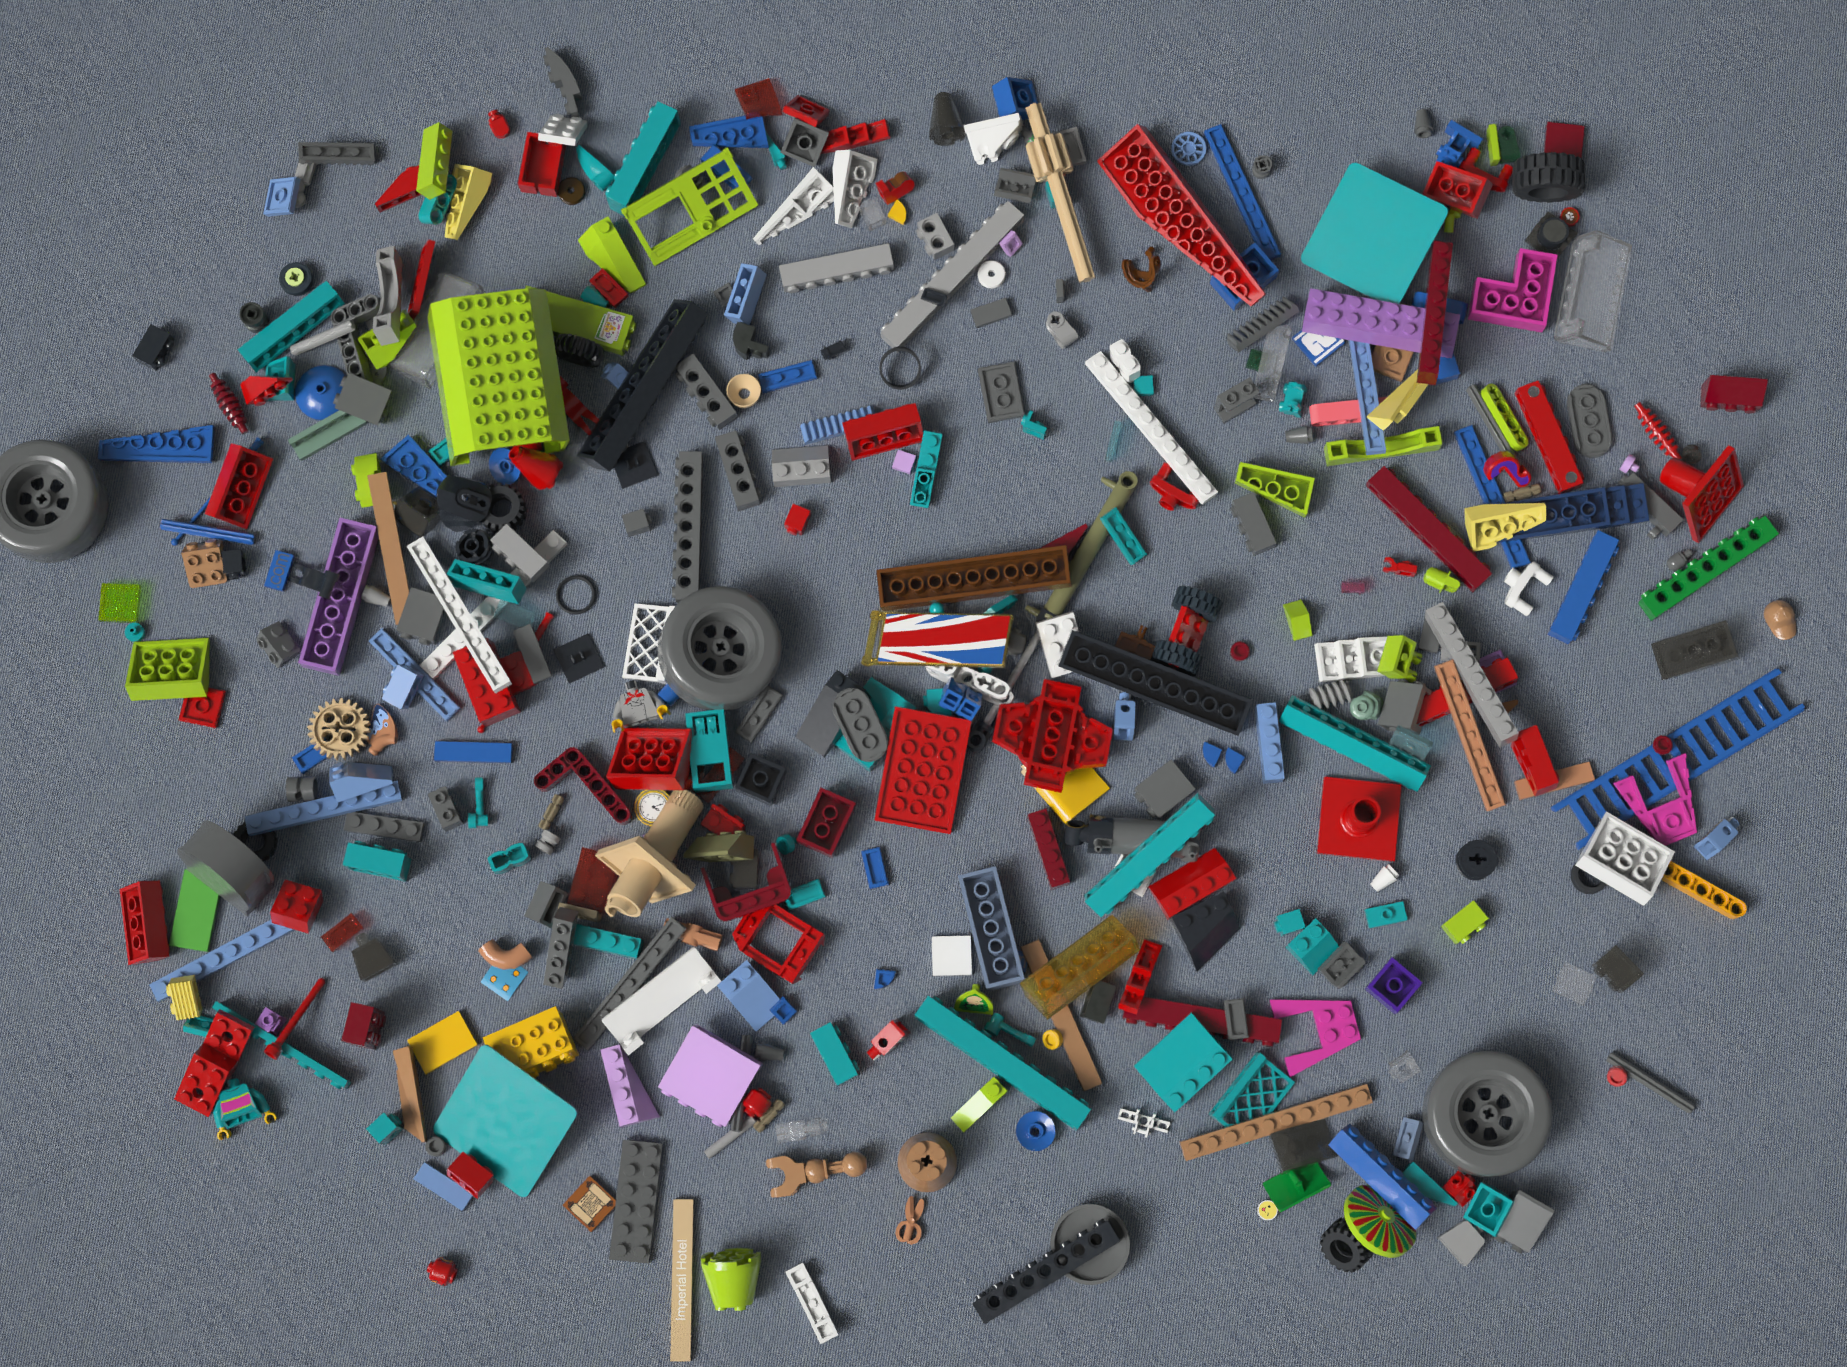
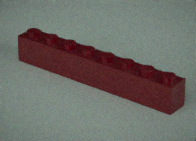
M1434 241L1431 251L1416 383L1436 385L1439 374L1453 243Z
M1383 466L1367 481L1365 486L1472 593L1492 575L1490 567L1484 562L1481 563L1476 558V553L1470 548L1467 549L1463 545V540L1457 535L1454 536L1449 531V526L1445 522H1440L1436 518V513L1430 508L1427 509L1422 504V499L1418 495H1413L1409 491V486L1396 478V474L1392 469H1387Z
M1147 997L1143 998L1137 1015L1123 1010L1122 1019H1125L1128 1024L1137 1025L1138 1022H1143L1146 1027L1157 1028V1025L1165 1026V1030L1170 1031L1192 1013L1214 1037L1215 1034L1223 1035V1039L1228 1040L1225 1010ZM1246 1014L1249 1038H1244L1242 1042L1254 1044V1041L1262 1042L1263 1046L1274 1047V1044L1279 1043L1282 1019Z

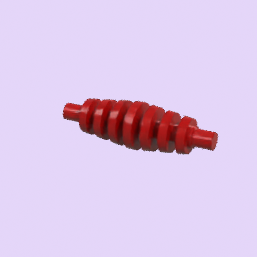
M1641 402L1637 403L1634 407L1639 414L1637 416L1638 420L1644 419L1641 423L1642 427L1645 425L1649 426L1645 429L1646 434L1653 431L1649 436L1650 440L1657 436L1658 439L1653 443L1655 445L1662 443L1663 445L1659 449L1662 451L1666 448L1667 451L1664 453L1666 456L1670 455L1672 458L1682 459L1677 450L1679 448L1678 444L1672 445L1675 442L1674 437L1670 440L1668 439L1671 432L1663 433L1668 428L1665 424L1659 428L1663 421L1659 419L1655 422L1654 419L1657 415L1654 413L1650 416L1649 413L1652 410L1644 408Z

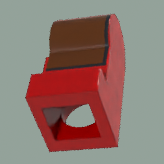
M904 171L897 173L894 178L886 182L880 180L875 183L880 197L887 205L906 195L914 188V181Z

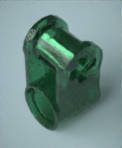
M1510 126L1502 127L1498 132L1501 157L1499 163H1512L1520 158L1515 131Z

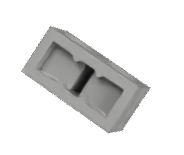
M938 213L917 222L916 233L920 240H924L926 244L924 248L928 256L932 255L933 259L936 260L954 251V243ZM927 227H933L935 230L933 232H927L925 229ZM937 242L943 244L941 248H936L933 245Z

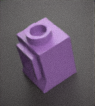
M265 1007L255 1024L276 1036L287 1019L272 1009Z

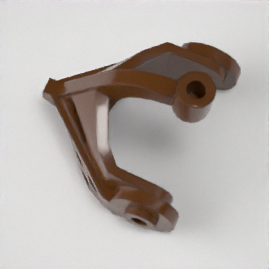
M1151 246L1145 252L1149 259V272L1137 270L1132 260L1124 259L1122 261V270L1127 281L1146 292L1152 291L1161 266L1160 258L1157 255L1153 256L1155 249Z

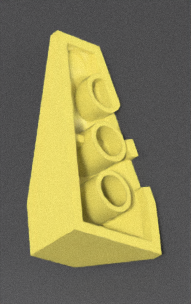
M455 164L452 175L457 180V186L449 203L451 211L446 219L445 238L458 240L491 185L492 173L476 167Z
M1545 503L1483 504L1464 508L1465 525L1470 546L1474 552L1492 548L1497 545L1498 541L1504 538L1508 540L1513 537V534L1521 530L1526 531L1546 521Z

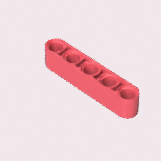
M1387 397L1378 398L1379 404L1383 402ZM1358 400L1321 403L1309 407L1311 425L1313 427L1361 422Z

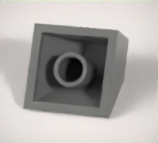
M794 117L780 153L815 167L829 132L819 126L814 127Z

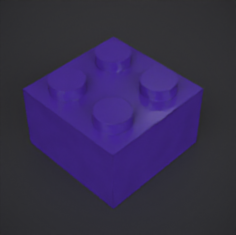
M1392 957L1365 987V990L1395 1015L1423 982Z

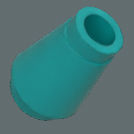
M588 285L580 296L583 302L604 308L609 303L594 286Z

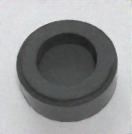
M434 1136L427 1140L425 1148L429 1155L437 1157L445 1152L446 1143L442 1138Z

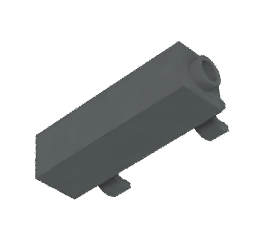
M1632 473L1629 477L1624 475L1618 483L1620 486H1629L1644 482L1635 473ZM1644 483L1649 521L1655 526L1647 536L1653 540L1661 532L1667 537L1683 519Z

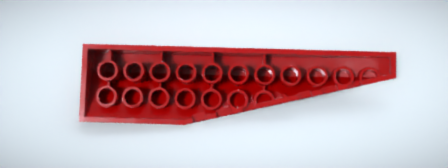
M1137 124L1097 160L1136 215L1150 225L1151 228L1164 236L1165 239L1174 244L1180 251L1203 267L1209 274L1213 275L1251 307L1266 295L1231 241L1146 127Z

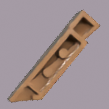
M407 1046L393 1050L398 1067L396 1073L404 1129L421 1140V1142L426 1143L427 1134L417 1067H415L413 1047Z

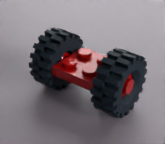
M1185 585L1179 586L1172 602V607L1179 610L1172 633L1168 641H1157L1151 660L1188 675L1196 676L1203 659L1197 651L1208 622L1211 621L1213 623L1218 619L1223 605L1222 600L1198 588L1186 587Z

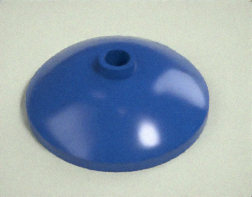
M326 365L316 366L306 371L299 379L295 389L296 402L301 411L315 420H323L339 411L335 409L336 404H333L336 394H340L343 387L340 384L345 374L335 367ZM319 387H324L323 391L318 392Z

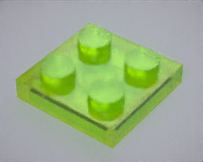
M102 583L98 621L138 623L141 585Z

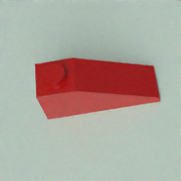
M419 165L408 167L376 201L375 205L379 213L422 195L416 191Z

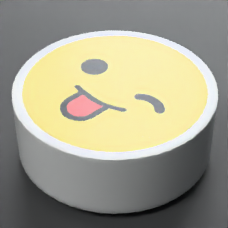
M1270 1200L1262 1201L1257 1207V1213L1263 1220L1274 1219L1278 1212V1209Z

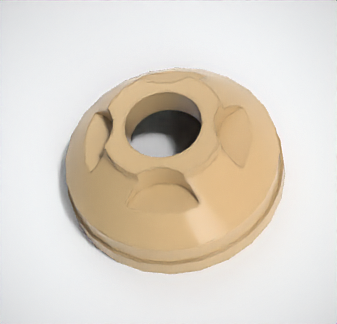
M749 374L736 375L727 385L728 399L739 408H749L756 404L760 398V384L755 377ZM742 389H747L750 391V396L742 399L739 396V392Z

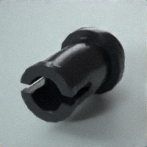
M840 340L828 347L824 346L820 351L825 360H831V357L845 352L846 349Z

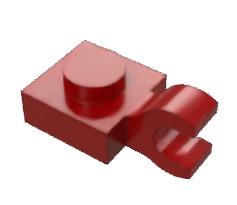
M1391 557L1384 558V562H1389L1391 567H1383V572H1394L1397 575L1409 577L1415 576L1417 566L1413 565L1412 562L1402 561L1397 564Z

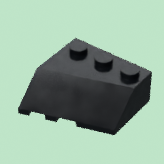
M1224 892L1170 919L1196 972L1240 929L1233 908Z

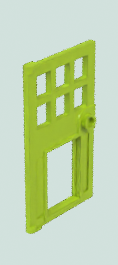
M728 147L621 209L622 214L629 221L654 266L758 206ZM725 160L730 171L716 178L711 167ZM706 170L711 182L697 189L692 178ZM733 175L739 186L724 194L719 183ZM715 186L720 197L706 205L701 194ZM742 191L747 202L733 210L728 199ZM679 196L693 224L650 248L635 221ZM724 202L729 213L714 220L709 210Z

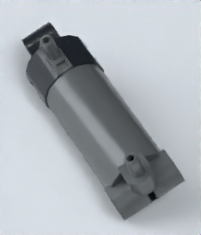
M1089 814L1087 825L1079 820H1069L1066 822L1064 841L1072 846L1082 845L1083 842H1086L1087 853L1129 855L1164 824L1166 820ZM1201 828L1194 838L1190 837L1185 842L1186 844L1181 850H1176L1172 853L1171 858H1181L1182 862L1197 861L1200 851Z

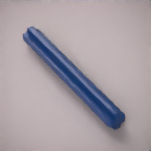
M162 519L160 523L161 529L166 531L252 545L255 540V536L252 533Z

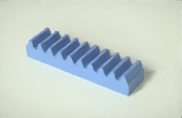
M873 406L862 407L859 410L854 409L852 412L847 411L844 414L839 413L837 416L832 415L829 418L824 417L822 420L817 419L814 422L802 423L800 428L805 445L845 435L842 422L861 418L868 414H875Z

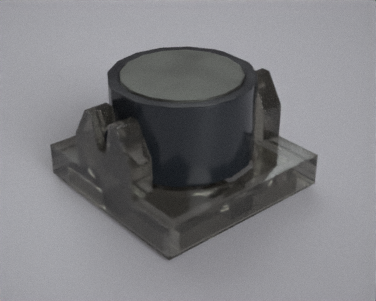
M1547 212L1535 225L1532 232L1525 239V242L1539 252L1556 254L1558 260L1578 233L1570 228L1564 220Z

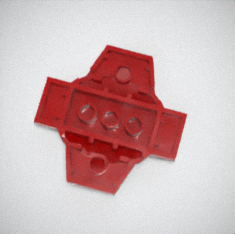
M1044 679L1040 696L1034 698V701L1031 703L999 705L992 742L1019 757L1026 767L1023 785L1061 793L1065 776L1074 770L1106 767L1113 729L1092 717L1089 719L1085 716L1083 708L1078 704L1081 692L1080 686Z

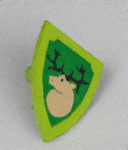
M973 984L971 991L965 992L956 999L954 1005L956 1011L993 1015V1003L984 993L980 992L979 984Z

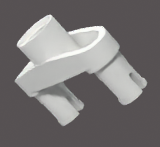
M1535 561L1530 563L1522 572L1512 568L1503 581L1511 586L1506 596L1505 604L1510 608L1514 607L1525 616L1529 615L1533 606L1519 598V594L1529 579L1535 577L1547 586L1554 577L1542 569L1540 564Z

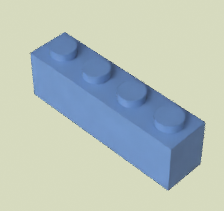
M1276 702L1256 704L1254 710L1263 784L1283 782L1285 777Z

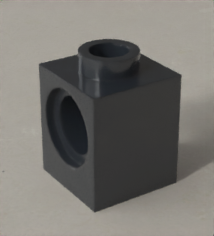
M241 549L222 551L223 574L232 580L240 579L241 576H247L245 553Z

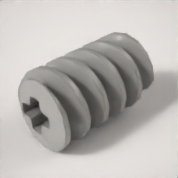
M1340 680L1338 685L1332 682L1331 688L1328 684H1325L1323 689L1321 686H1317L1316 691L1313 688L1309 689L1312 705L1317 706L1321 710L1322 704L1329 709L1330 702L1336 707L1338 700L1342 705H1344V699H1347L1349 703L1352 701L1351 689L1347 680L1346 684L1343 680Z

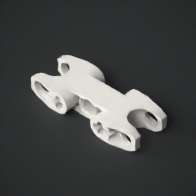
M925 665L932 677L945 683L952 677L956 682L964 683L971 690L982 693V698L993 704H1010L1015 698L1006 682L987 673H979L963 665ZM967 676L973 677L970 682H964V679ZM1009 694L1010 698L1007 702L999 701V699H1007Z

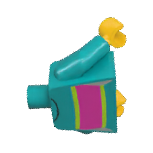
M239 1079L228 1081L229 1089L219 1094L220 1099L217 1101L213 1111L216 1126L220 1130L217 1133L219 1140H223L222 1132H225L229 1139L231 1138L229 1128L262 1117V1113L265 1114L264 1120L267 1124H270L267 1119L268 1115H273L274 1119L277 1120V1115L274 1112H270V1106L264 1095L255 1088H249L247 1084L240 1085Z

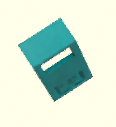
M724 709L685 713L687 729L692 730L690 764L694 792L701 793L734 789ZM716 719L719 721L720 733H717ZM704 720H707L708 734L705 733ZM693 722L696 724L697 736H694ZM724 763L726 781L699 784L697 766Z

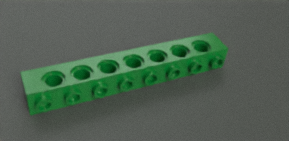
M1766 516L1761 519L1759 517L1754 518L1748 523L1750 526L1745 530L1741 527L1733 533V538L1729 540L1726 537L1718 543V548L1715 550L1710 548L1704 552L1702 559L1698 561L1695 558L1687 564V569L1682 571L1680 568L1672 574V579L1669 581L1666 579L1662 580L1656 585V590L1652 592L1649 589L1641 595L1642 599L1638 604L1650 621H1653L1779 535ZM1750 532L1757 535L1756 540L1750 537ZM1734 543H1739L1742 546V550L1736 549ZM1719 553L1725 554L1726 560L1720 559ZM1703 563L1709 564L1711 571L1704 569ZM1688 574H1693L1696 581H1691L1688 578ZM1672 584H1677L1680 587V592L1675 591ZM1657 594L1663 595L1665 602H1660L1657 599Z

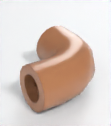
M492 939L478 950L490 965L502 970L515 969L533 958L522 943L511 950H503Z

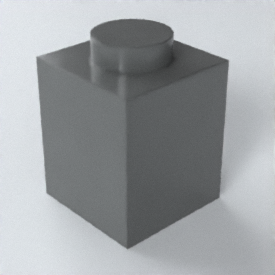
M644 509L622 515L629 537L651 531L649 525L652 524L649 513L645 514Z

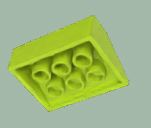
M209 638L133 642L125 684L131 701L207 697L209 687Z

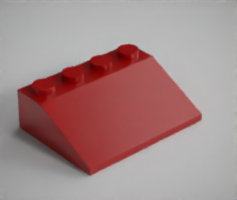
M624 728V731H621L606 777L615 789L684 791L689 776L692 730Z

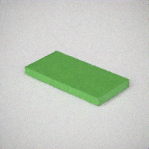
M186 869L184 870L169 946L209 952L220 895Z

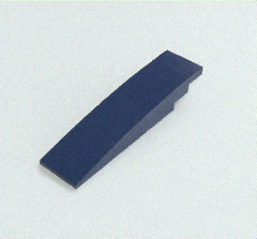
M1644 483L1609 488L1602 487L1501 503H1545L1546 521L1526 531L1521 530L1513 534L1512 538L1508 540L1504 538L1497 543L1649 522Z

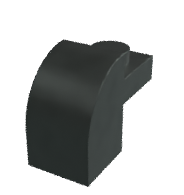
M737 322L733 333V342L739 356L747 360L750 353L758 359H762V357L768 358L769 347L753 342L756 335L755 327Z

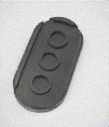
M1581 384L1576 386L1567 398V410L1573 443L1576 450L1582 456L1598 458L1603 456L1612 444L1604 394L1595 386Z
M855 688L842 690L834 700L833 714L852 754L865 762H873L880 759L887 751L888 737L871 700L862 690Z

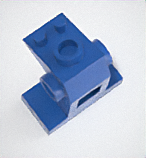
M1451 120L1445 130V133L1450 135L1451 138L1444 146H1440L1436 153L1438 155L1436 161L1453 167H1459L1464 160L1462 155L1468 147L1478 149L1483 138ZM1451 145L1458 148L1460 151H1456L1455 149L1451 148Z

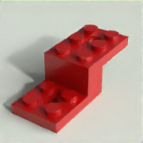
M219 1009L203 1044L193 1054L174 1100L209 1117L214 1110L225 1083L234 1074L254 1027ZM225 1032H230L233 1039L226 1037ZM195 1088H200L203 1091V1095L198 1094Z

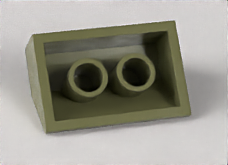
M735 831V834L720 832L718 836L715 833H706L705 837H697L684 853L683 858L708 863L752 860L754 855V836L746 835V831Z

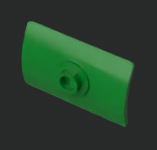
M1314 1157L1263 1182L1267 1194L1279 1212L1287 1210L1332 1185Z

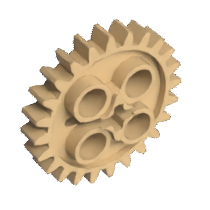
M340 698L339 703L332 699L331 705L325 701L326 707L318 706L320 712L313 711L316 717L309 718L310 722L313 723V725L307 726L312 731L308 733L309 738H313L310 740V743L315 745L314 749L316 751L320 750L322 756L327 753L328 759H331L333 755L337 761L340 755L344 760H346V754L354 757L353 751L355 750L360 753L358 747H365L363 740H369L368 736L365 735L371 733V730L366 728L371 725L369 721H365L368 715L363 714L364 709L362 707L358 709L359 705L357 703L352 705L349 699L346 704L342 698ZM335 716L333 722L326 723L328 717ZM354 717L352 723H345L347 718ZM330 734L333 735L331 741H324V737ZM351 735V741L345 743L344 738Z

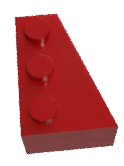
M1534 725L1518 731V738L1512 742L1511 748L1534 796L1536 797L1555 790L1560 781L1559 775L1552 766L1538 726Z

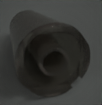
M940 92L934 97L929 138L934 140L936 145H954V141L960 139L961 142L966 137L964 124L952 95L947 92Z

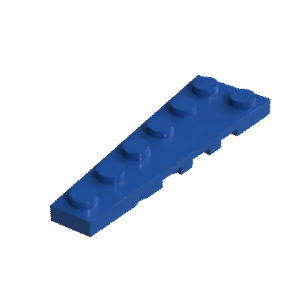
M208 425L189 428L188 430H172L166 433L157 432L144 436L136 435L99 440L98 459L100 461L212 463L215 427Z

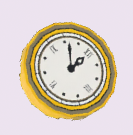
M663 790L642 791L634 804L637 818L643 824L651 827L670 796Z

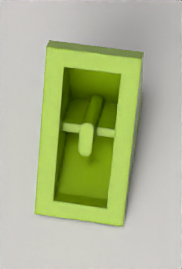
M1298 600L1283 604L1293 641L1311 637L1310 617L1303 601Z

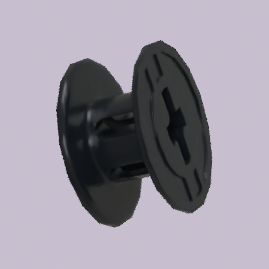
M1473 840L1460 848L1455 862L1457 870L1462 876L1468 880L1477 881L1486 878L1494 871L1498 858L1496 851L1489 843L1482 840ZM1475 856H1477L1478 860L1483 859L1484 861H1480L1478 864H1476V861H1469V859H1473Z

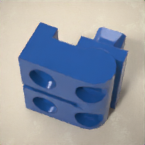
M950 677L942 690L939 706L953 712L955 711L957 716L972 721L981 707L982 693L975 692L964 683H958L954 678Z

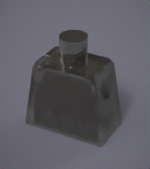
M365 932L355 937L359 947L352 950V955L361 981L367 982L397 965L379 939L374 938L369 941Z

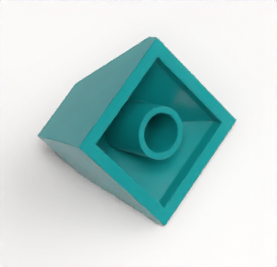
M1481 1182L1463 1218L1497 1237L1514 1201L1499 1189Z

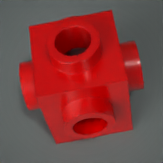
M1459 1171L1442 1187L1461 1207H1464L1473 1198L1478 1189L1474 1185L1476 1181L1469 1174L1464 1175Z

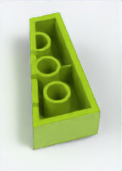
M1240 462L1235 484L1305 518L1315 478Z

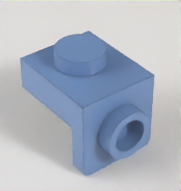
M612 362L603 368L601 377L607 379L618 389L628 372L618 363Z

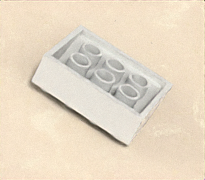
M1606 811L1575 866L1644 906L1653 897L1675 851Z

